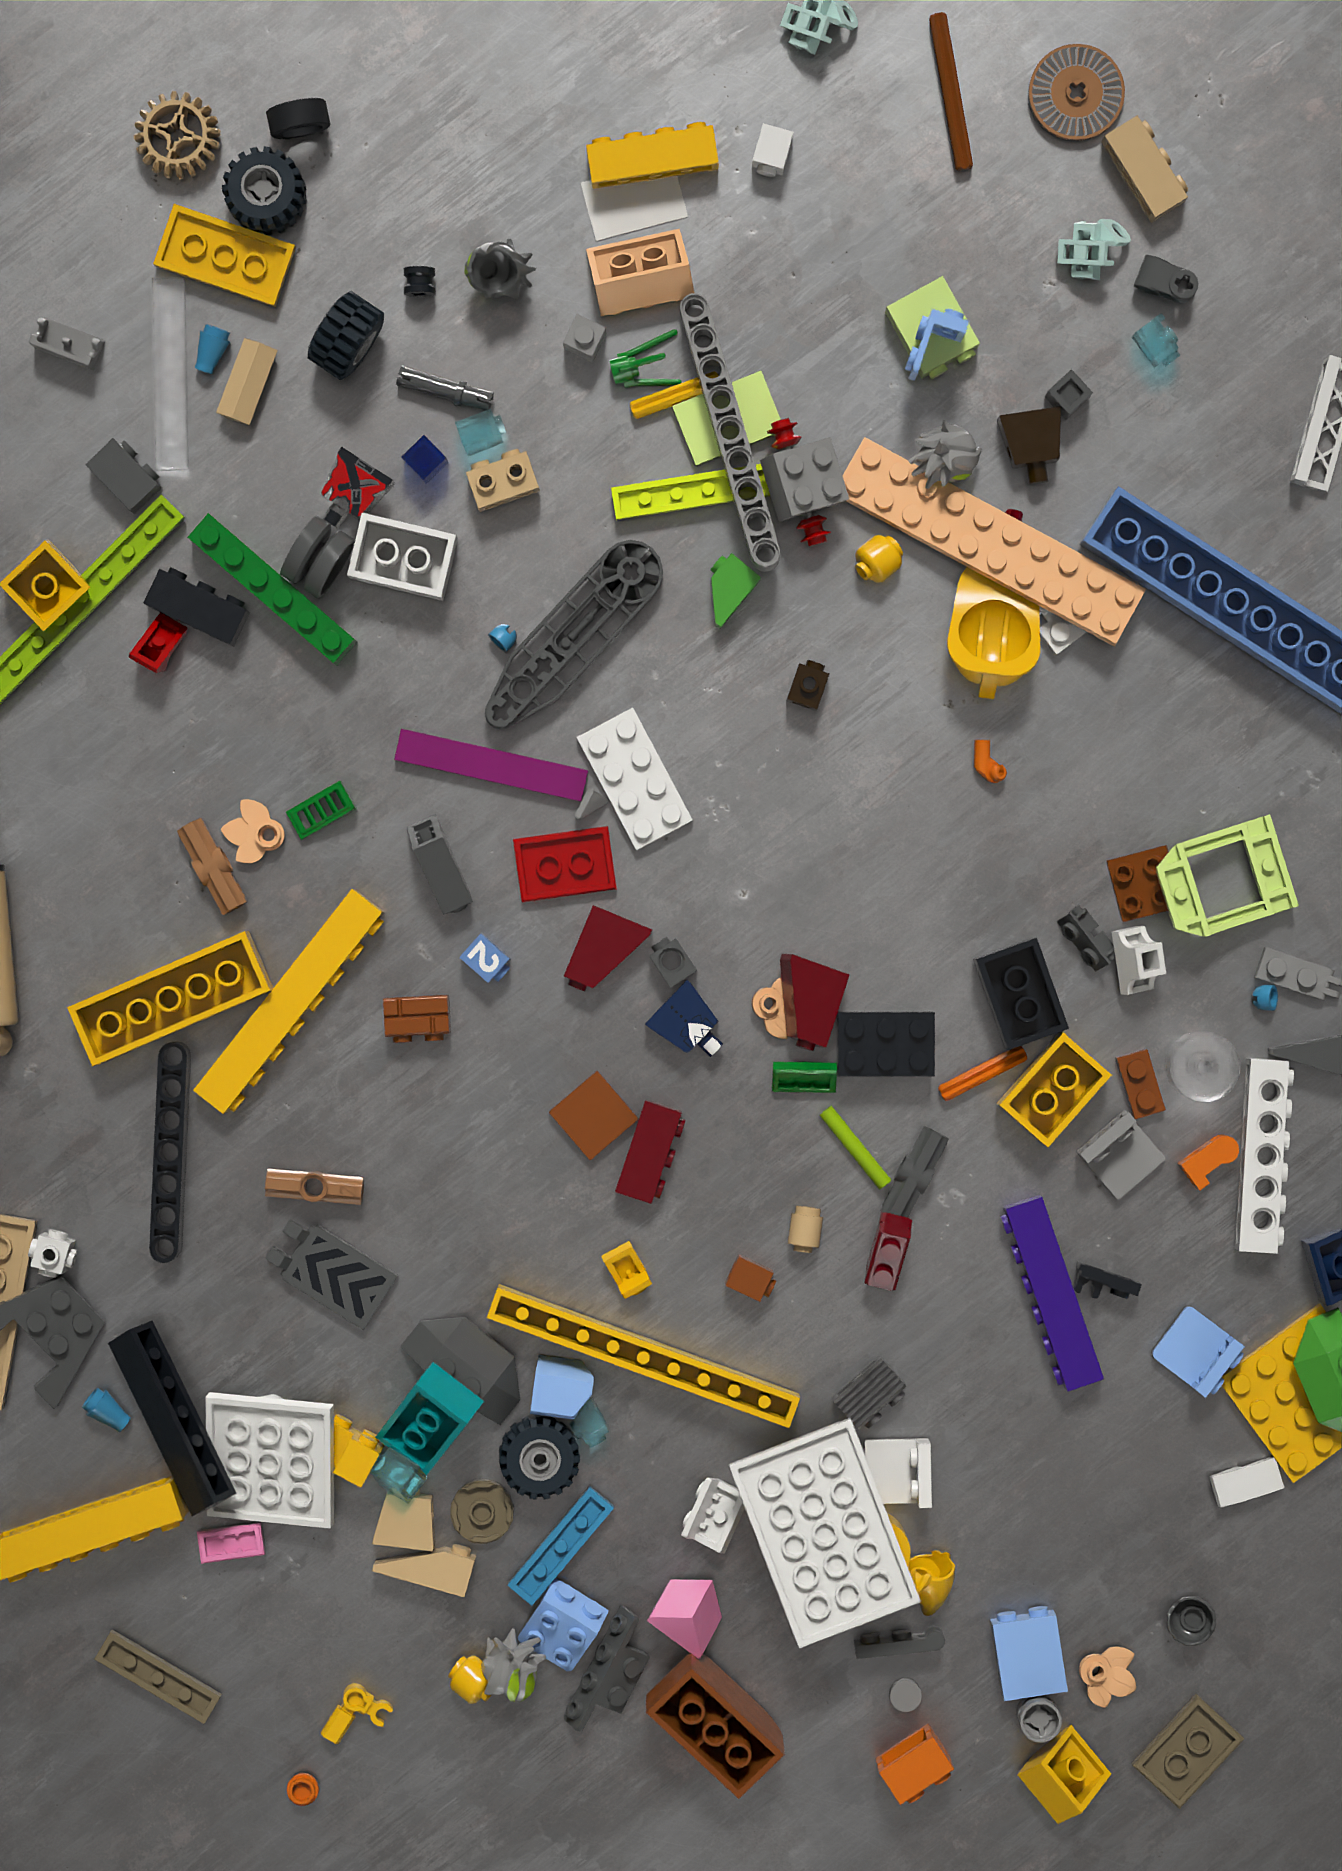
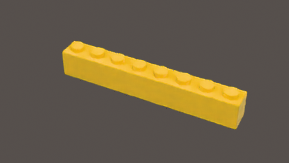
M351 889L193 1091L222 1114L227 1113L229 1110L235 1112L246 1098L242 1095L249 1084L255 1087L266 1073L262 1070L263 1066L269 1059L274 1062L283 1052L285 1046L282 1045V1042L289 1034L294 1037L305 1024V1021L301 1019L308 1009L314 1012L324 1000L325 996L321 994L328 984L334 986L343 976L345 971L341 967L348 959L354 961L365 947L361 944L368 933L374 936L384 923L381 917L385 912L357 890Z

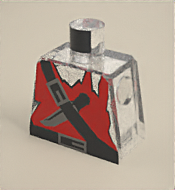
M341 447L321 491L322 497L332 503L322 519L336 529H339L348 514L360 521L361 514H369L395 485L394 481Z

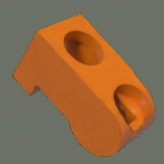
M1224 1134L1217 1135L1177 1164L1193 1186L1200 1191L1210 1184L1205 1177L1222 1163H1231L1238 1157L1239 1145L1232 1137Z

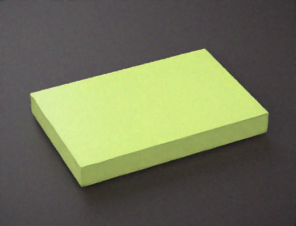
M762 371L731 382L749 444L751 445L774 436L773 434H767V431L772 429L771 423L781 419ZM703 394L673 405V411L695 466L721 457ZM717 396L712 403L716 408L724 409L730 404V401L725 396ZM727 426L721 431V434L724 438L730 440L736 438L739 431L733 426Z

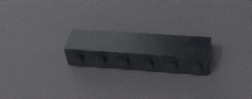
M153 1320L131 1328L110 1341L108 1345L191 1516L208 1510L237 1494Z

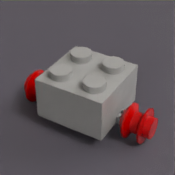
M785 418L771 423L772 429L767 431V434H773L776 439L771 447L782 451L769 455L760 460L778 521L781 522L801 515L803 518H806L799 522L796 529L804 530L805 537L800 542L807 541L808 546L811 547L826 542L825 535L831 533V531H825L822 526L827 518L821 515H813L818 510L849 500V495L831 437L795 447L794 445H797L802 436L794 435L793 428L798 423H791L789 418Z

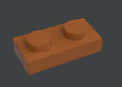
M1148 1049L1116 1057L1115 1059L1133 1117L1138 1119L1165 1111Z

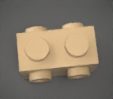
M514 449L501 454L502 460L489 463L487 459L470 466L472 470L467 471L466 475L480 512L540 491L526 451L520 453L519 449ZM515 470L522 471L519 477L512 476ZM484 481H492L489 487H482Z

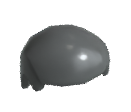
M1197 1596L1182 1597L1168 1611V1631L1174 1640L1185 1646L1200 1645L1207 1641L1215 1630V1611L1207 1601Z

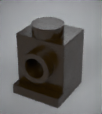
M807 660L806 665L799 663L786 701L817 711L830 674L824 672L825 665L811 660ZM804 679H814L815 687L813 689H806L803 685Z

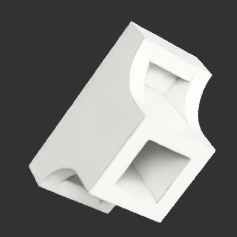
M1145 926L1112 931L1121 995L1154 989L1156 976L1166 974L1162 942L1151 940Z

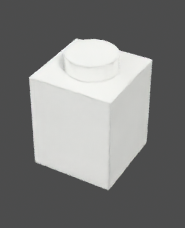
M763 123L752 160V167L757 168V173L768 177H775L776 174L783 175L793 140V131Z

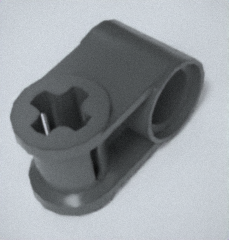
M1145 255L1134 287L1176 303H1186L1195 295L1199 283L1196 275L1190 270L1173 265L1159 257ZM1182 280L1188 282L1187 287L1189 288L1184 293L1178 292L1179 286L1176 285L1180 284Z

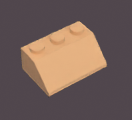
M680 229L586 249L601 316L617 315L624 311L649 308L653 305L670 301H681L685 296L694 293L689 261Z

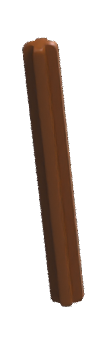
M939 12L930 15L929 21L955 168L957 171H965L972 168L973 160L947 14Z

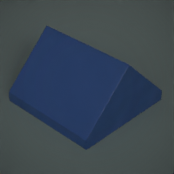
M1342 1228L1301 1240L1318 1301L1326 1306L1333 1305L1342 1300Z

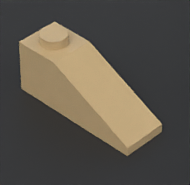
M453 1544L452 1548L441 1547L435 1548L433 1551H420L378 1559L373 1565L372 1572L465 1597L477 1555L471 1554V1549L468 1547Z

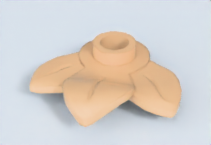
M250 799L240 801L242 818L234 819L221 828V832L228 841L239 846L236 853V861L242 863L259 861L266 851L278 849L285 838L282 825L271 819L267 807ZM267 829H272L275 833L272 841H266L263 837Z
M780 977L770 988H761L754 994L752 1009L758 1017L764 1020L766 1031L776 1038L788 1039L782 978ZM768 997L773 1001L770 1009H766L764 1006V1001Z
M1115 1646L1108 1648L1101 1655L1091 1654L1082 1659L1079 1665V1675L1082 1681L1087 1684V1696L1092 1703L1106 1708L1112 1695L1124 1697L1136 1690L1135 1679L1126 1670L1134 1658L1132 1651L1124 1647ZM1099 1666V1672L1092 1676L1093 1669Z

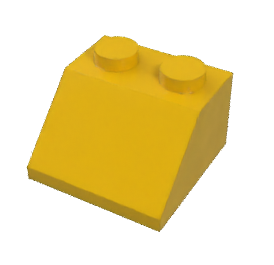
M50 540L42 542L0 582V586L43 631L91 588L73 564Z
M1069 1725L1034 1753L1017 1775L1057 1824L1081 1814L1111 1776V1772L1073 1726Z

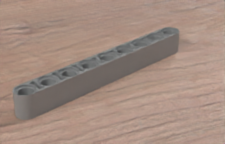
M691 293L681 301V321L751 562L757 570L769 572L775 569L779 563V544L709 304L701 294ZM691 305H698L703 309V313L698 317H690L686 313V309ZM701 335H706L712 339V343L706 348H701L695 344V339ZM714 365L721 370V374L716 378H708L703 373L704 369ZM717 396H725L729 399L730 404L724 409H718L713 405L712 401ZM727 426H733L738 429L739 434L736 438L729 440L722 436L721 431ZM740 456L747 460L748 465L742 470H736L731 467L730 461ZM742 488H753L757 493L756 497L751 501L743 500L739 496V491ZM755 517L761 518L766 526L761 531H752L747 525L749 520ZM762 548H769L774 552L775 556L769 562H762L757 558V552Z

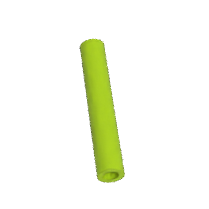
M831 1105L825 1109L819 1116L880 1190L891 1181V1178Z

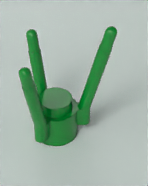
M673 329L629 351L618 353V358L610 359L615 384L624 383L625 388L633 386H675L682 383L680 379H634L635 376L640 375L639 366L665 359L666 355L665 353H660L637 360L633 356L677 335L678 331Z

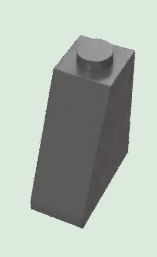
M436 814L408 826L407 830L413 851L443 915L449 912L457 913L462 911L469 903L473 902Z

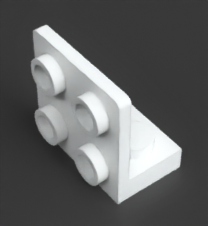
M929 1439L865 1440V1457L883 1504L917 1503L919 1508H932L931 1443Z

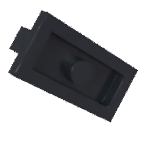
M1077 1261L1078 1276L1074 1285L1075 1292L1081 1293L1082 1286L1091 1280L1093 1286L1091 1297L1095 1299L1099 1297L1103 1285L1111 1287V1294L1128 1299L1130 1294L1139 1295L1142 1286L1140 1282Z

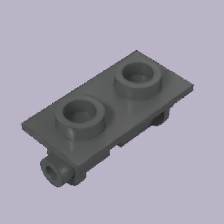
M1077 905L1069 914L1057 921L1063 935L1074 943L1081 952L1083 961L1092 967L1095 972L1110 964V961L1115 958L1114 945L1103 931L1095 937L1092 935L1091 932L1099 925L1086 908L1082 909L1080 905Z

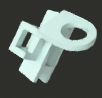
M804 0L801 7L791 3L787 4L780 26L793 31L789 40L792 46L799 50L801 48L815 55L820 40L827 43L832 41L831 38L826 37L830 23L848 30H854L858 26V20L852 7L844 0ZM843 9L849 15L850 21L844 15ZM796 11L797 15L793 25L789 24L793 12ZM815 17L817 18L813 30L810 31L809 27L812 18Z
M1100 219L1097 223H1086V221L1074 223L1073 239H1059L1057 263L1072 264L1071 277L1100 280L1101 266H1114V261L1107 260L1108 246H1126L1130 243L1131 238L1118 222L1111 219ZM1114 229H1116V230L1121 234V236H1119V235L1114 231ZM1067 244L1070 245V246H1069V258H1066V245H1067ZM1089 245L1092 246L1091 260L1088 259Z

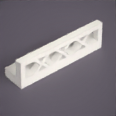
M1329 355L1324 359L1290 483L1326 493L1329 490L1342 444V416L1330 423L1326 416L1331 401L1337 399L1342 408V391L1339 393L1335 386L1338 371H1342V358ZM1339 423L1338 430L1336 433L1333 429V426ZM1328 429L1334 444L1332 449L1322 454L1317 445L1321 433ZM1331 454L1327 464L1324 457ZM1318 460L1325 470L1323 483L1308 479L1312 464Z

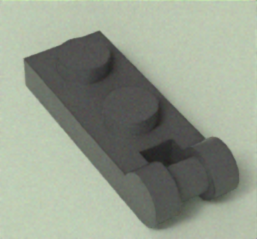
M933 1625L926 1628L924 1633L911 1634V1630H897L892 1632V1636L880 1637L878 1633H868L861 1635L860 1640H854L857 1659L937 1651L945 1644L942 1630Z

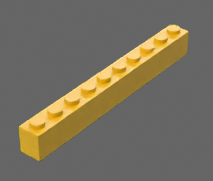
M501 1284L497 1287L487 1315L488 1319L790 1428L800 1400V1395L797 1392Z

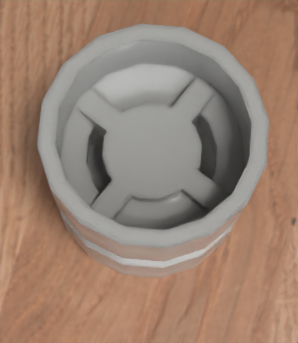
M1049 1695L1023 1698L1019 1701L1016 1716L1023 1733L1028 1739L1035 1742H1047L1058 1735L1061 1729L1062 1718L1055 1702Z

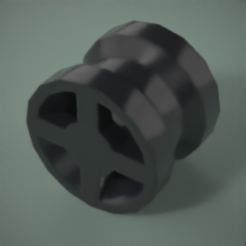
M409 266L403 268L404 276L407 278L404 295L410 297H430L435 295V287L432 285L435 268L429 266Z

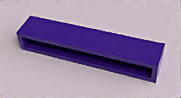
M1036 1195L1004 1206L1005 1215L1000 1216L1006 1234L1012 1233L1016 1245L1011 1246V1250L1016 1264H1023L1026 1275L1021 1276V1280L1026 1294H1033L1036 1305L1031 1307L1035 1321L1037 1325L1043 1324L1047 1336L1041 1338L1047 1355L1053 1354L1057 1366L1052 1367V1371L1057 1385L1063 1384L1064 1388L1069 1392L1104 1380L1043 1197Z

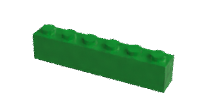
M209 513L187 537L336 666L357 643L352 636Z

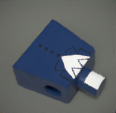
M688 980L645 1023L650 1029L687 1054L697 1044L711 1057L723 1045L710 1031L718 1023V1019Z

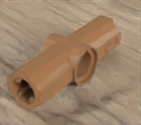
M199 818L177 830L181 841L193 860L191 863L198 878L205 887H208L222 915L232 912L247 903L246 896H244L240 885L232 874L233 868L220 846L217 847L203 819Z
M267 1169L265 1196L301 1199L310 1202L323 1201L362 1205L364 1177L326 1174L318 1171L304 1172ZM310 1178H316L323 1184L321 1194L312 1195L308 1192L306 1185Z

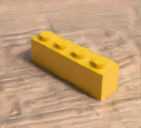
M705 122L691 123L687 125V129L674 131V127H663L656 129L655 134L645 136L642 135V132H631L623 135L624 139L611 141L610 137H600L593 139L592 144L586 145L593 189L719 170L713 125L706 126Z

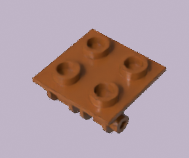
M1167 845L1107 860L1123 922L1168 911L1156 874L1157 865L1168 854Z

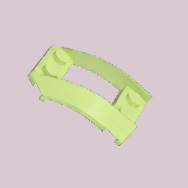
M1270 814L1175 844L1156 867V874L1172 925L1176 930L1206 937L1299 906ZM1243 840L1261 900L1206 918L1187 858Z

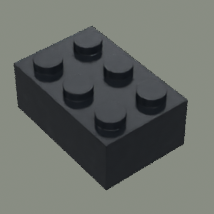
M1033 937L973 959L1006 1050H1011L1069 1029L1037 938Z
M838 1011L837 1076L935 1077V1012Z

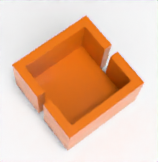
M929 1723L875 1758L879 1774L900 1805L906 1801L908 1803L915 1802L923 1796L925 1788L933 1783L936 1786L942 1784L951 1777L950 1772L954 1770L949 1753Z

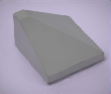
M588 789L574 815L577 819L581 820L606 805L609 799L592 789Z

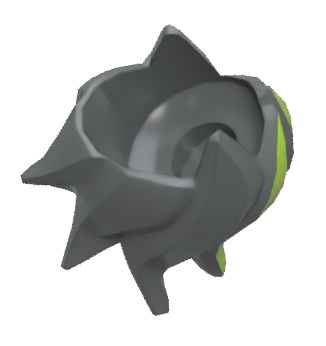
M507 239V244L504 242H489L475 248L465 263L464 271L470 285L477 291L482 292L485 297L500 298L505 295L517 299L519 297L520 284L532 287L526 275L535 271L536 268L526 266V263L532 257V253H517L512 240Z

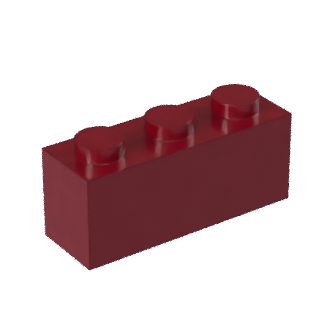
M645 1099L615 1190L616 1193L652 1204L654 1197L660 1199L666 1182L660 1179L663 1168L671 1167L676 1150L670 1149L674 1136L681 1137L686 1120L680 1118L682 1111Z

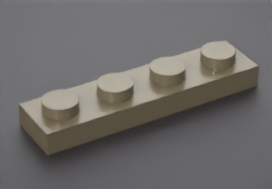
M114 1630L110 1631L94 1659L203 1724L207 1721L222 1695Z

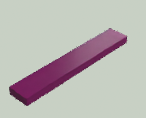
M401 729L394 758L396 761L580 802L582 801L588 770L406 729Z

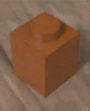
M738 1254L725 1281V1286L760 1302L763 1295L766 1297L770 1296L776 1280L772 1278L773 1270Z

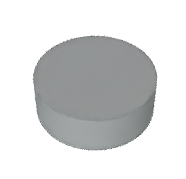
M902 1678L894 1682L890 1688V1700L897 1710L911 1712L920 1705L922 1693L919 1685L914 1680Z

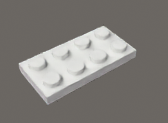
M634 708L577 737L636 850L693 821Z

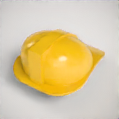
M966 567L958 581L947 639V649L959 672L967 680L979 684L978 697L994 699L997 686H1007L1014 683L1030 672L1038 662L1040 656V606Z

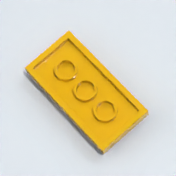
M173 204L153 265L276 308L296 246Z

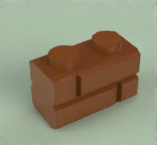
M449 995L383 998L385 1037H393V1043L412 1042L413 1035H425V1041L444 1040V1034L451 1033Z

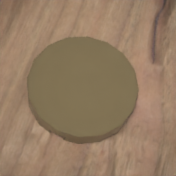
M477 1479L466 1483L456 1492L451 1503L450 1517L454 1529L466 1540L472 1543L487 1544L498 1540L508 1531L513 1521L514 1505L510 1494L502 1485L492 1480Z

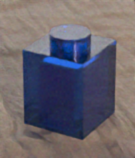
M425 435L401 456L404 463L425 484L449 463L442 452Z

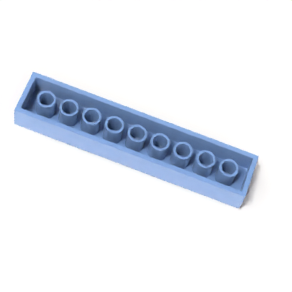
M1118 486L1113 491L1080 542L1081 546L1342 714V631L1121 487Z

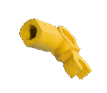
M352 1683L343 1692L342 1706L337 1705L320 1733L324 1738L339 1744L356 1717L355 1711L363 1715L367 1713L370 1715L373 1724L383 1727L384 1720L379 1718L376 1713L379 1709H386L388 1712H392L393 1706L386 1700H374V1695L367 1692L361 1684Z

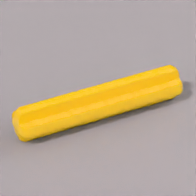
M717 371L705 374V376L716 378L719 374ZM697 377L631 401L630 409L634 418L639 419L703 394L699 379Z

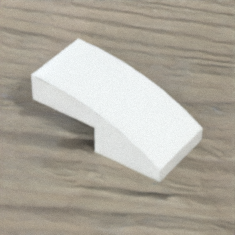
M1267 1457L1243 1467L1236 1466L1209 1476L1218 1507L1247 1501L1284 1488L1277 1461L1274 1457Z

